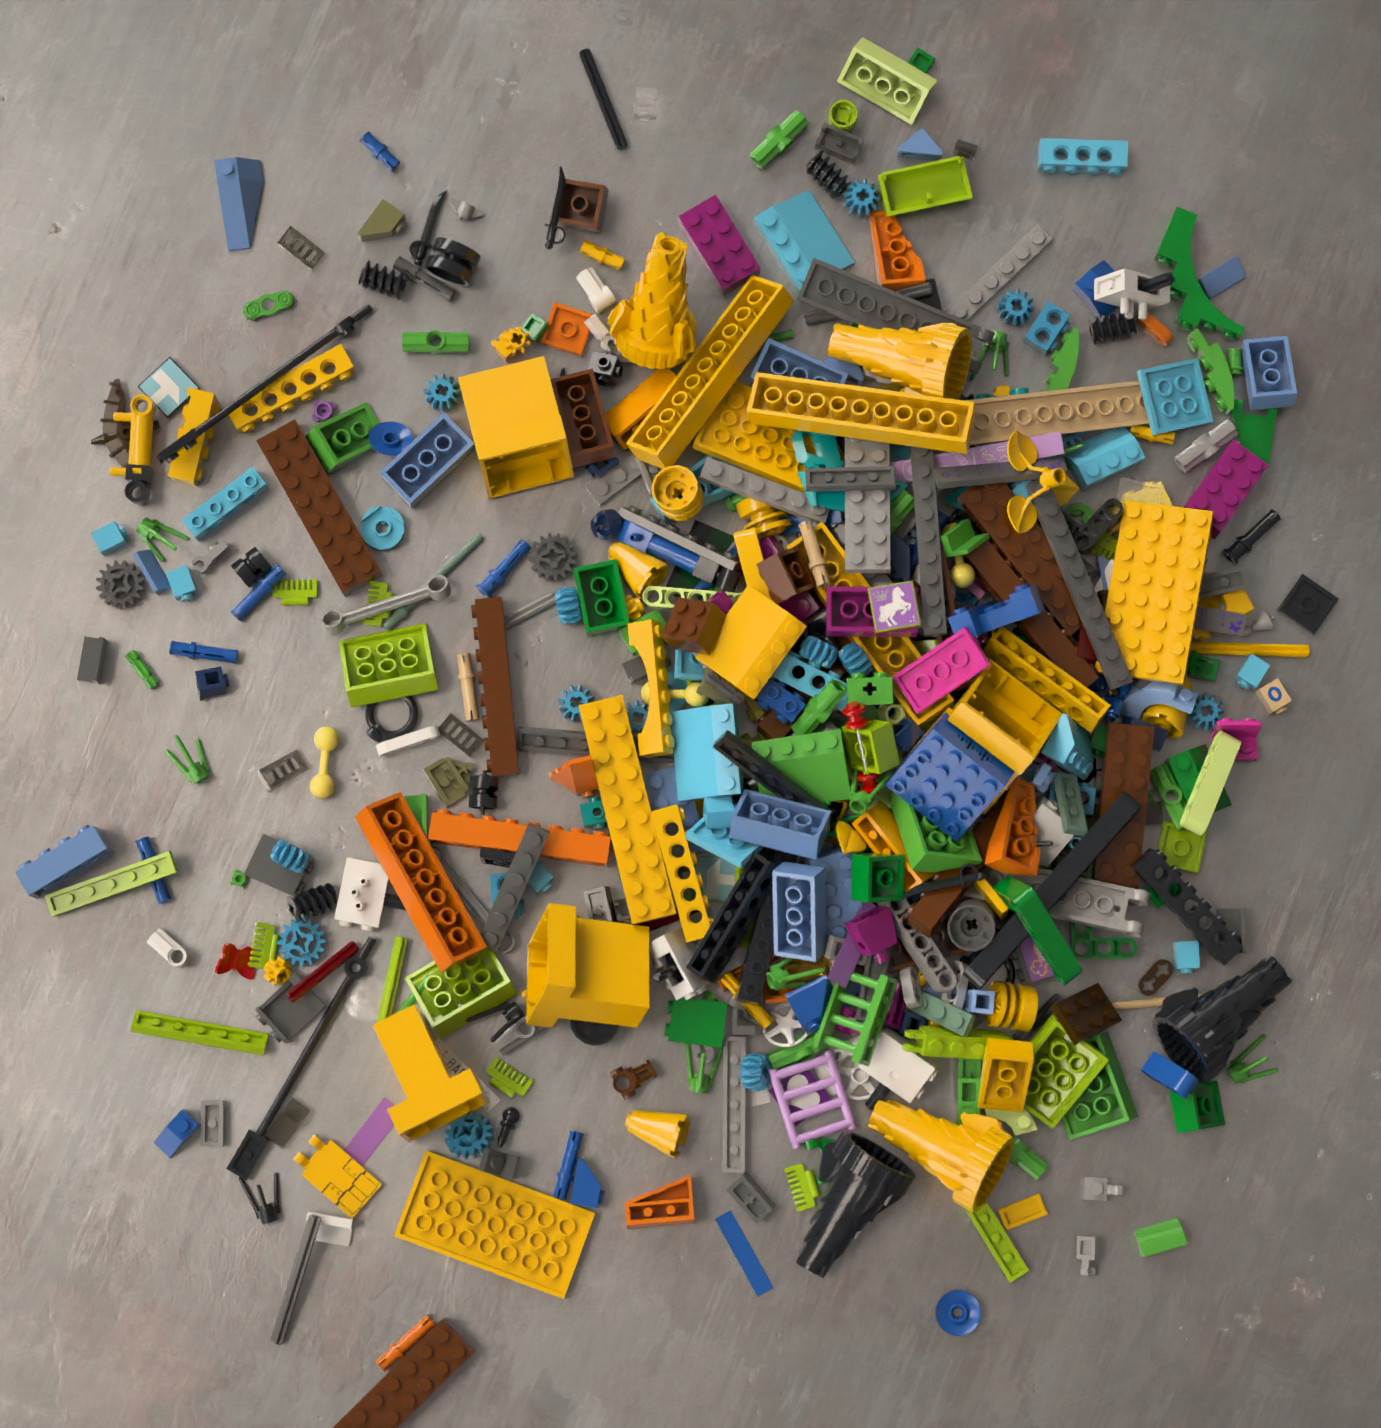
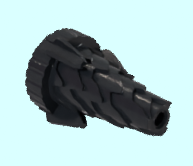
M1269 956L1261 960L1241 977L1237 975L1232 980L1222 983L1214 990L1205 992L1200 997H1198L1199 990L1194 987L1163 999L1161 1010L1155 1014L1153 1019L1154 1033L1163 1050L1176 1065L1194 1075L1199 1080L1198 1083L1208 1084L1227 1068L1226 1063L1235 1043L1246 1035L1248 1028L1258 1019L1261 1012L1276 1001L1275 996L1292 983V979L1287 976L1285 969L1277 962V959Z
M844 1131L835 1142L827 1143L822 1153L817 1179L820 1182L827 1181L829 1184L819 1199L821 1204L810 1220L811 1227L803 1239L804 1243L799 1251L796 1263L800 1267H804L808 1271L824 1278L834 1261L845 1252L852 1239L857 1240L867 1222H872L878 1213L905 1195L916 1177L912 1169L882 1146L852 1131Z

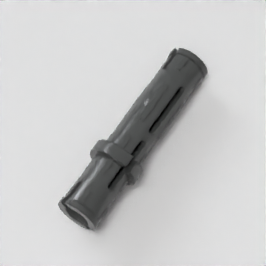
M401 256L396 259L393 265L394 269L408 276V280L416 281L447 300V302L452 299L456 292L455 289L421 270V266H415Z

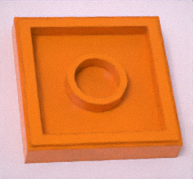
M554 302L547 321L550 327L542 336L540 344L582 358L591 333L584 322L593 314Z

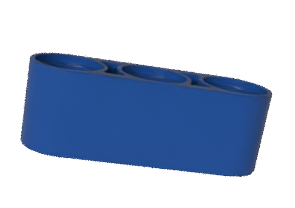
M1154 1051L1140 1068L1149 1078L1184 1099H1187L1199 1082L1190 1072Z

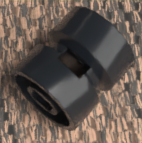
M255 546L245 554V559L239 558L231 565L248 588L258 581L259 575L264 576L273 569Z

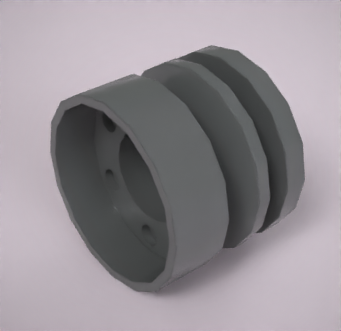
M966 898L959 901L949 915L948 934L951 941L958 948L965 951H978L985 948L992 941L996 927V916L993 909L985 901L978 898ZM975 918L976 925L968 926V920Z

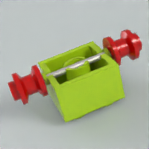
M851 702L842 710L843 714L849 717V721L842 726L851 769L862 771L857 774V780L863 782V786L859 790L870 794L879 784L876 783V778L879 774L900 765L894 730L891 722L863 718L862 712L865 711V705L859 702Z

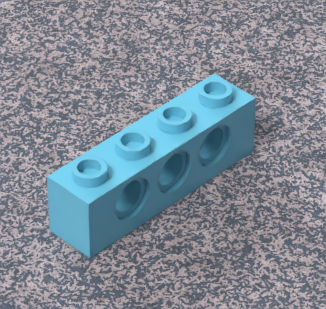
M1041 138L1038 144V170H1043L1045 173H1055L1057 170H1064L1068 174L1087 171L1088 174L1109 172L1110 175H1120L1122 172L1125 173L1128 167V141ZM1063 153L1067 159L1064 161L1058 160L1056 154ZM1085 154L1088 160L1081 161L1077 155ZM1105 154L1110 158V161L1103 162L1099 156Z
M251 467L183 518L182 521L199 542L269 488L254 467Z
M790 650L772 674V677L812 697L815 694L818 695L831 679L840 681L841 678L840 675L830 670L828 674L820 671L821 666L810 660L808 664L800 661L801 656ZM797 665L802 666L805 670V675L800 679H796L792 675V669ZM815 676H822L825 680V685L821 689H816L812 685V679ZM840 681L841 683L844 684V687H845L846 690H847V684L844 683V682H842V681ZM847 692L834 708L842 711L848 704Z

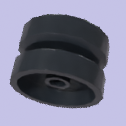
M443 237L436 238L432 247L436 255L428 256L425 268L443 280L460 286H469L473 277L470 269L477 268L481 258L480 255L473 249L454 240Z
M570 1020L571 1029L576 1038L584 1044L591 1046L604 1045L616 1035L619 1025L604 1023L593 1025L587 1021Z

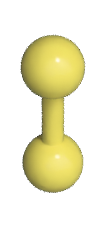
M949 523L948 525H946L942 530V534H944L950 528L955 526L957 523ZM963 555L954 556L956 565L950 571V580L956 587L966 588L974 582V569L969 564L964 563Z
M649 682L641 689V698L647 705H649L650 698ZM693 682L685 690L668 689L670 698L685 699L693 707H701L709 700V697L696 693L698 686H701V682Z
M328 726L320 728L314 736L315 745L321 750L319 774L311 779L310 791L315 797L321 799L331 796L335 789L334 780L328 775L330 751L338 746L339 734L334 728Z

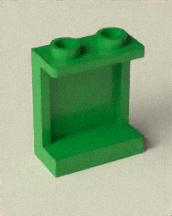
M674 997L673 1001L669 1000L667 1014H671V1022L666 1023L664 1036H668L669 1042L722 1048L727 1003L693 998L686 1000L685 997L676 1000Z

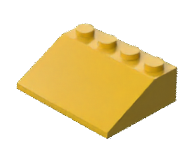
M747 585L726 614L727 616L710 655L698 653L695 658L736 687L737 690L744 693L745 696L755 699L807 626Z

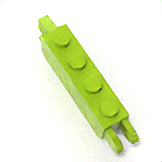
M920 1026L919 1030H905L904 1035L910 1039H917V1042L903 1043L902 1050L920 1053L922 1056L983 1059L987 1038L1012 1040L1013 1037L1007 1036L999 1030L971 1029L968 1037H964L945 1027Z

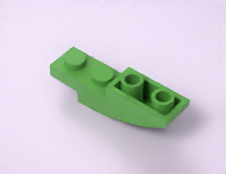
M1075 326L1071 332L1066 331L1060 341L1064 345L1060 351L1055 349L1050 358V361L1053 362L1050 369L1057 373L1052 372L1046 381L1049 384L1046 391L1067 389L1071 382L1079 352V332Z
M1197 328L1187 337L1189 339L1187 341L1188 345L1201 358L1199 362L1203 369L1209 371L1203 378L1206 390L1209 393H1213L1217 399L1215 403L1218 409L1228 415L1234 409L1235 398L1229 365L1219 344L1216 342L1209 346Z
M959 1058L957 1125L959 1126L960 1124L963 1125L960 1117L963 1112L981 1115V1108H978L981 1059Z

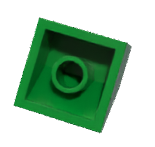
M852 854L851 900L867 903L904 900L901 897L904 895L905 855Z
M1211 1081L1208 1084L1198 1083L1187 1099L1170 1090V1101L1173 1107L1177 1133L1225 1125L1217 1081Z

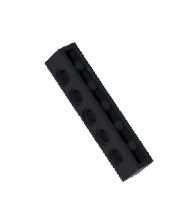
M1148 848L1130 867L1217 963L1225 966L1244 948L1239 943L1241 938L1233 930L1230 932L1227 930L1225 920L1220 915H1214L1210 911L1212 906L1204 898L1199 899L1197 897L1195 887L1188 881L1185 883L1180 878L1182 873L1174 865L1171 867L1166 862L1168 858L1161 850ZM1162 867L1163 874L1160 878L1156 879L1155 870ZM1176 883L1178 890L1175 894L1171 895L1169 891L1170 886ZM1191 900L1192 908L1186 911L1184 904L1186 901ZM1203 916H1206V917H1207V923H1206V925L1203 926V927H1200V925H1199V920H1200V918L1203 917ZM1221 932L1222 938L1220 942L1215 943V934Z
M754 851L686 966L688 970L700 979L716 984L773 888L772 871L780 864L770 857Z

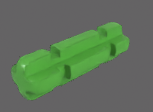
M135 650L128 652L125 656L130 664H133L132 667L140 678L145 680L146 686L150 690L157 687L159 681L155 676H152L153 673L145 662L140 659L139 654Z

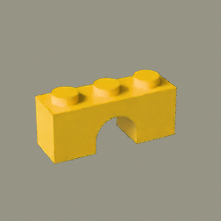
M1244 589L1228 592L1220 597L1224 611L1247 614V618L1251 616L1250 612L1255 609ZM1194 629L1192 642L1197 639L1202 642L1212 637L1211 632Z

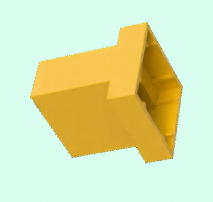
M544 356L458 377L489 499L574 478L568 443Z
M991 659L990 663L992 665L978 674L968 690L951 709L953 712L947 719L1015 771L1004 789L982 812L984 815L1014 779L1021 775L1034 760L1062 716L1060 711Z
M549 903L528 943L526 1025L553 1028L557 1019L562 1018L638 1027L649 1009V927L576 918V906Z
M415 1005L373 1024L407 1096V1100L387 1109L398 1134L406 1141L412 1142L490 1103L479 1078L471 1069L454 1077L452 1076L424 1015Z

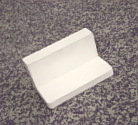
M314 1212L307 1213L306 1221L310 1214L321 1218L315 1241L343 1246L350 1245L354 1219Z

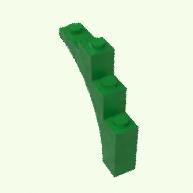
M1177 206L1154 257L1160 265L1174 267L1172 275L1175 277V282L1170 285V297L1184 299L1174 323L1178 324V327L1185 331H1194L1198 324H1200L1204 330L1209 332L1217 331L1225 339L1234 341V339L1239 340L1244 327L1228 319L1216 309L1206 297L1197 281L1191 256L1192 230L1197 214Z

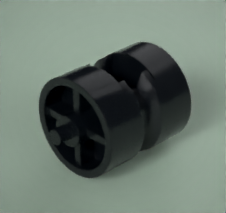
M483 770V774L470 776L469 788L473 793L469 795L468 807L480 810V815H485L487 810L497 809L498 796L495 795V792L499 788V777L487 775V770Z

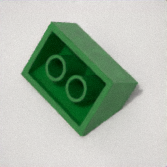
M617 559L573 568L587 637L611 632L627 626L630 621Z
M1206 744L1179 753L1164 761L1177 787L1181 789L1186 805L1208 753ZM1224 787L1214 812L1232 805Z

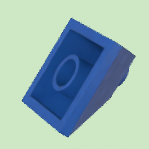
M1105 260L1091 268L1075 283L1072 289L1100 319L1103 315L1108 316L1118 307L1094 300V279L1115 272Z
M826 974L785 994L800 1025L807 1034L819 1030L834 987Z

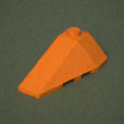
M884 210L870 212L869 221L877 284L894 291L925 283L923 263L920 257H917L913 251L910 241H907L902 233V228L895 216L886 217Z
M591 755L569 760L562 764L561 767L556 768L555 771L549 773L550 780L576 796L582 795V798L595 796V792L599 791Z
M1018 777L1014 779L1010 786L989 841L985 865L1002 873L1037 876L1040 847H1037L1036 844L1038 827L1035 826L1034 814L1036 813L1034 785Z

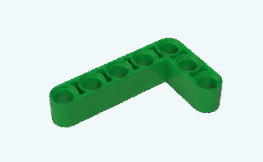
M1091 866L1083 873V878L1091 879ZM1069 922V942L1076 959H1128L1137 952V945L1130 938H1092V926L1086 925V930L1081 933L1075 929L1074 922ZM1124 942L1131 946V952L1128 955L1123 954L1120 950V946ZM1077 943H1083L1086 946V953L1084 955H1079L1076 952L1075 947ZM1099 943L1108 945L1109 951L1106 955L1099 953Z
M1008 875L992 887L1008 908L1017 913L1048 966L1062 985H1067L1083 972L1039 897L1029 885Z

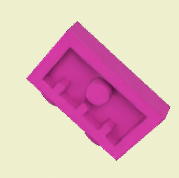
M1230 718L1217 721L1213 729L1211 744L1216 734L1222 730L1241 741L1234 761H1257L1256 737L1262 727V722L1252 718L1242 721H1233Z

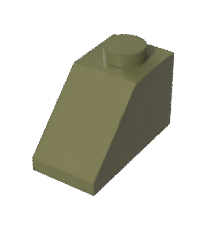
M382 199L357 233L359 240L364 242L393 237L396 232L400 233L406 224L404 213Z

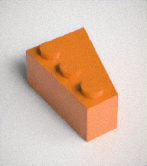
M691 1174L625 1202L627 1229L695 1223Z

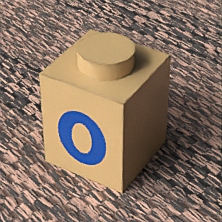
M1278 678L1256 691L1257 696L1269 715L1273 712L1278 715L1287 710V704L1292 701Z

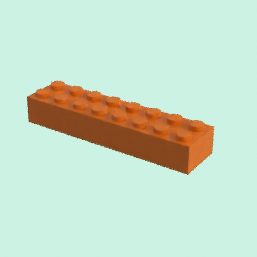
M396 793L365 806L355 818L440 972L442 973L478 956L487 946L402 793Z
M438 809L437 813L432 812L428 839L431 843L516 853L529 822L526 825H521L518 820L507 818L504 819V822H499L496 817L482 815V819L474 818L473 814L460 812V816L452 815L449 810ZM530 822L534 825L541 827L540 823ZM549 825V828H544L550 832L539 858L608 867L611 837H607L606 832L594 831L593 834H585V830L579 828H571V831H564L562 826Z

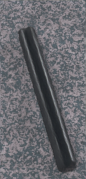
M589 48L583 49L579 52V56L616 149H623L627 147L626 138Z

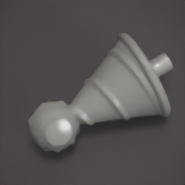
M1263 610L1251 627L1245 626L1244 636L1250 637L1253 631L1274 630L1272 621L1275 617H1269Z

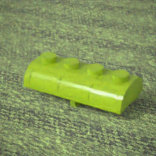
M963 156L886 171L878 175V185L886 217L973 199Z

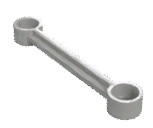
M436 575L428 580L426 586L344 613H341L339 610H329L323 614L321 623L327 634L337 635L344 631L347 624L429 597L436 601L444 600L451 594V587L445 576ZM445 585L442 589L433 591L435 587ZM339 619L336 624L328 625L331 621Z
M430 844L432 848L440 850V863L457 894L482 927H484L489 915L488 911L445 860L444 850L439 845ZM508 931L505 934L511 937L512 944L508 950L498 949L499 953H509L515 947V938Z

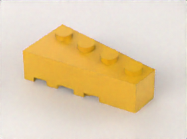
M188 387L187 395L190 396L189 404L184 405L182 414L185 423L184 426L181 425L178 429L177 440L221 410V405H219V401L214 393ZM215 426L196 439L197 444L188 451L184 448L178 452L180 456L170 464L168 473L170 480L197 486V482L203 478L204 469L202 464L204 460L208 459L210 448L207 446L209 439L214 437Z

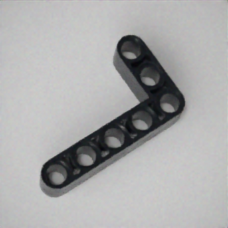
M1115 498L1108 499L1083 527L1061 509L1066 523L1073 526L1071 535L1079 554H1090L1122 520L1124 508L1120 500ZM1112 506L1120 508L1119 512L1115 515L1108 513L1109 508ZM1102 522L1105 526L1101 531L1093 530L1094 524ZM1085 538L1090 541L1087 547L1082 548L1078 546V542L1081 539Z

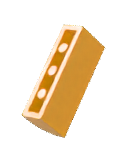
M669 368L656 370L605 414L611 438L623 450L628 448L627 441L677 376Z
M883 802L865 811L852 823L875 854L905 855V892L917 885L926 883L937 874V872L912 871L895 817Z

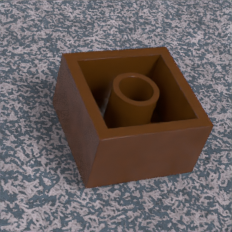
M565 179V193L558 226L601 233L609 192L608 188L605 185Z
M799 546L776 553L756 564L759 569V575L765 581L769 595L775 604L796 598L817 587Z
M678 597L661 637L675 650L710 655L727 615L713 602Z

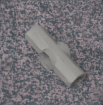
M1227 419L1209 433L1207 431L1192 442L1191 446L1177 454L1174 460L1180 470L1186 473L1201 461H1206L1216 454L1223 445L1234 439L1239 433L1234 424Z
M525 1017L509 1027L494 1043L501 1054L504 1055L545 1027L532 1026V1031L528 1035H523L520 1033L519 1027L522 1023L526 1022Z

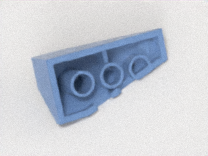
M240 157L214 160L228 251L250 249L257 209L260 203L261 189L264 183L261 161Z

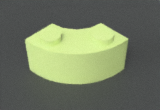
M982 1108L984 1116L1003 1122L1010 1129L1013 1136L1037 1130L1033 1118L1026 1109H1023V1112Z

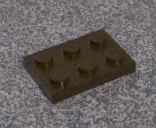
M1099 983L1071 995L1050 1007L1074 1046L1123 1021Z

